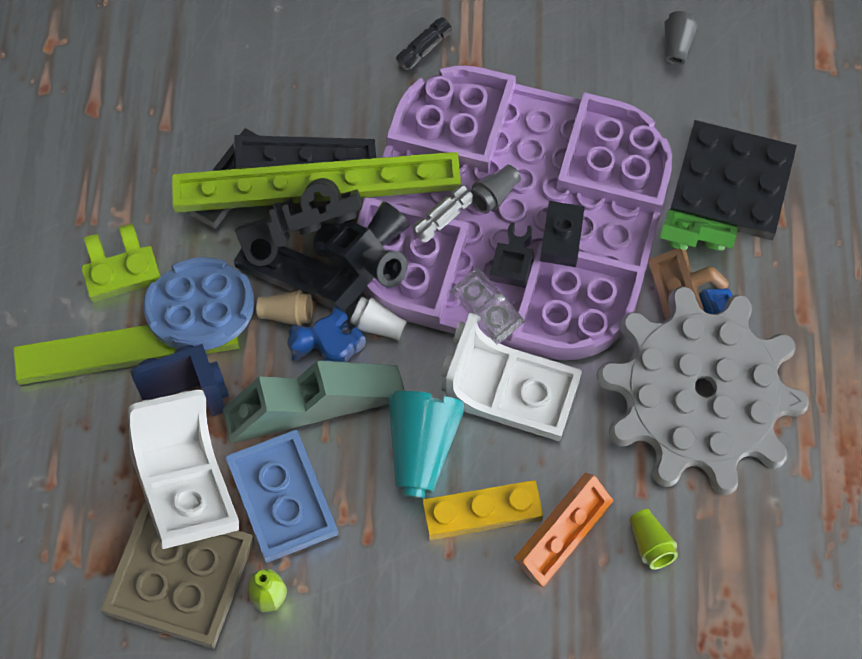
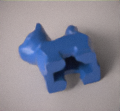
M333 307V311L329 316L317 320L311 327L292 326L288 330L287 346L292 353V361H296L310 353L315 347L319 350L323 358L322 361L348 362L353 354L358 353L364 348L366 344L365 337L357 327L353 328L349 334L342 333L349 329L346 323L348 317L345 312Z

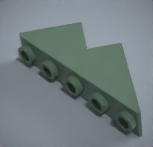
M316 361L298 378L259 376L223 408L230 442L237 443L389 404L390 393L394 394V391H405L398 365Z

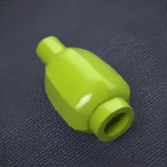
M263 569L251 575L248 584V594L252 604L258 610L270 612L276 611L282 605L286 598L287 588L282 578L275 571Z

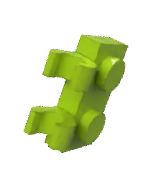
M133 223L119 227L126 253L109 258L105 256L98 233L84 237L91 263L81 265L92 303L148 287L150 283H155L161 278L151 245L143 248L140 247Z

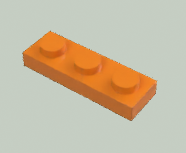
M584 473L513 558L534 584L542 587L545 586L614 501L595 475Z

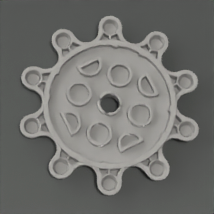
M677 287L668 297L670 315L666 321L653 323L637 312H629L622 317L619 327L622 334L632 344V356L624 363L606 362L597 371L596 376L599 385L604 389L621 393L627 401L626 413L610 425L609 437L614 444L623 447L637 441H646L651 444L657 455L652 469V476L660 486H673L678 482L686 468L697 466L707 473L710 485L716 493L729 495L737 489L738 476L736 470L737 464L742 458L747 456L755 457L769 468L780 467L787 460L788 453L786 447L774 434V423L781 416L799 417L808 410L809 406L808 397L803 391L785 386L778 376L779 366L793 356L795 343L786 334H776L767 339H760L755 336L748 325L753 308L750 300L745 296L733 295L726 301L721 312L708 314L699 307L696 296L691 289ZM705 378V380L711 383L715 390L711 397L704 398L697 394L695 390L696 380Z

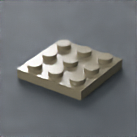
M144 502L101 607V612L116 619L214 649L255 541L254 536L242 531H234L162 549L147 503Z

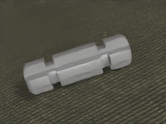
M463 185L455 188L450 193L451 197L446 196L426 214V219L421 218L413 225L412 229L415 237L423 243L428 242L435 235V230L440 231L460 213L459 209L464 210L472 203L473 194Z

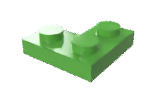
M668 209L660 238L667 240V245L678 249H687L688 246L696 248L698 240L704 241L703 245L711 249L724 250L725 247L733 249L738 227Z

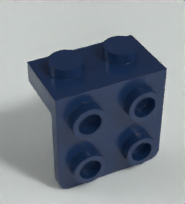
M203 344L183 346L177 349L174 354L160 359H146L130 371L142 400L170 396L201 385L213 417L223 413L225 405L222 399L229 397L217 361L209 363Z

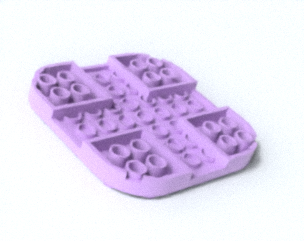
M446 67L439 69L438 75L430 77L425 81L420 78L408 88L398 103L386 137L387 145L382 158L458 152L461 185L465 186L468 190H472L473 183L502 169L507 164L517 169L521 176V181L515 185L497 211H490L488 214H484L478 211L471 203L464 210L459 209L460 213L440 231L435 230V235L428 242L424 243L413 234V225L421 218L426 219V214L446 196L451 197L450 193L452 191L365 197L357 224L367 228L382 202H387L394 206L410 224L409 228L383 246L385 250L399 251L405 255L408 269L404 279L397 286L387 288L373 278L363 289L365 296L369 300L371 297L407 322L455 334L460 321L466 323L469 313L477 314L479 329L490 339L506 347L555 360L583 359L594 356L612 346L623 335L619 327L622 317L629 312H635L672 170V154L666 137L663 138L654 127L655 121L640 109L625 102L583 92L582 99H577L515 84L516 76L481 67ZM549 201L585 206L576 267L540 261ZM512 222L515 223L514 235L524 236L528 225L532 228V239L526 248L534 249V257L526 288L490 281L489 274L497 243L509 244L508 227Z

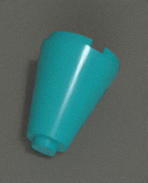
M394 391V394L390 393L389 412L395 487L403 489L402 496L425 499V493L434 492L463 416L464 402L444 396L442 403V400L431 397L432 393L418 391Z

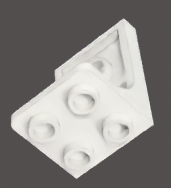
M469 313L466 323L460 321L457 326L453 343L456 344L454 354H448L445 359L441 376L444 377L441 391L446 392L447 397L464 402V412L560 442L583 370L501 345L487 337L479 329L477 314Z
M200 389L184 391L152 400H143L130 405L128 408L130 455L162 549L238 531L239 520L210 441L204 392Z

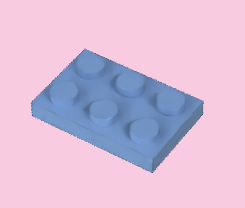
M297 429L225 456L266 563L339 535Z

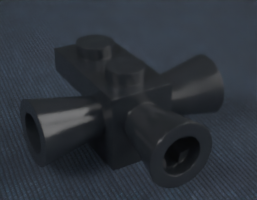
M382 202L367 228L350 220L346 221L342 227L335 223H327L321 226V229L314 236V250L318 256L334 259L339 265L315 292L322 302L344 312L349 305L355 302L358 295L373 278L387 288L395 287L402 282L408 269L405 255L399 251L385 250L383 246L410 227L404 215L391 204Z

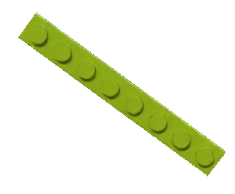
M458 152L172 174L173 208L175 213L274 205L291 199L292 203H301L302 195L307 186L319 178L333 181L338 186L341 194L358 189L361 198L453 191L461 185ZM315 192L313 202L331 200L329 196L323 197L320 192Z

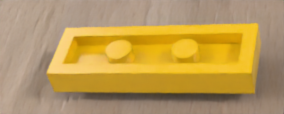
M536 480L423 499L429 540L543 521V511Z

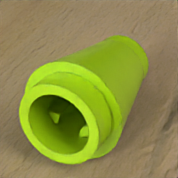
M649 509L640 510L630 517L629 521L632 525L642 562L648 564L650 569L663 568L671 564L678 557L676 551L677 543Z

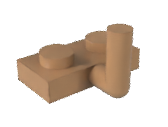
M675 248L648 259L665 320L670 315L668 297L675 288L687 287L691 289L696 296L699 307L704 311L697 286L707 282L715 289H727L729 286L728 280L712 266L692 272L685 249Z

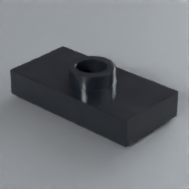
M549 201L540 254L541 262L576 267L585 206Z

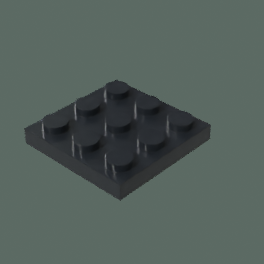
M694 120L670 210L738 227L737 232L773 241L797 145Z

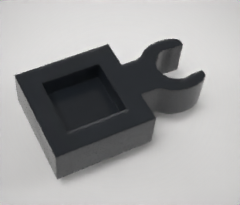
M512 222L508 227L509 244L497 243L489 274L490 281L526 288L534 257V249L526 248L532 239V228L528 225L524 236L514 235L515 223Z

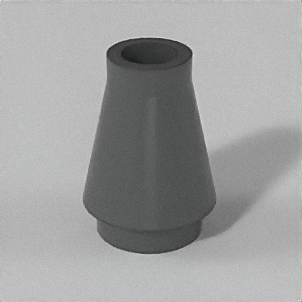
M675 11L670 13L669 18L664 22L666 62L674 65H682L686 62L687 53L698 29V25L695 23L696 17L693 14Z
M507 164L502 169L473 183L472 190H470L473 194V206L484 214H488L490 211H497L515 185L521 181V176L517 169Z

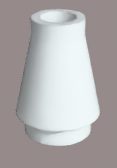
M364 297L360 298L350 320V324L357 326L362 332L389 337L397 341L407 322L372 297L370 300Z

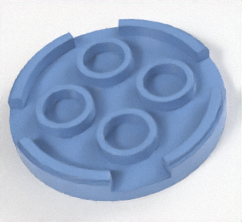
M208 257L187 259L171 265L172 269L162 275L155 283H150L144 296L143 310L150 331L159 341L175 349L187 345L197 346L203 344L204 350H209L228 343L246 328L253 315L255 304L252 286L246 274L244 275L232 266L227 265L224 260Z

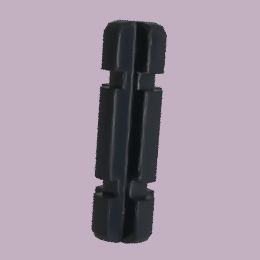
M444 17L436 19L428 29H425L406 49H403L396 56L397 62L404 70L413 68L420 58L425 57L441 42L442 38H445L452 32V26L448 23L447 19Z

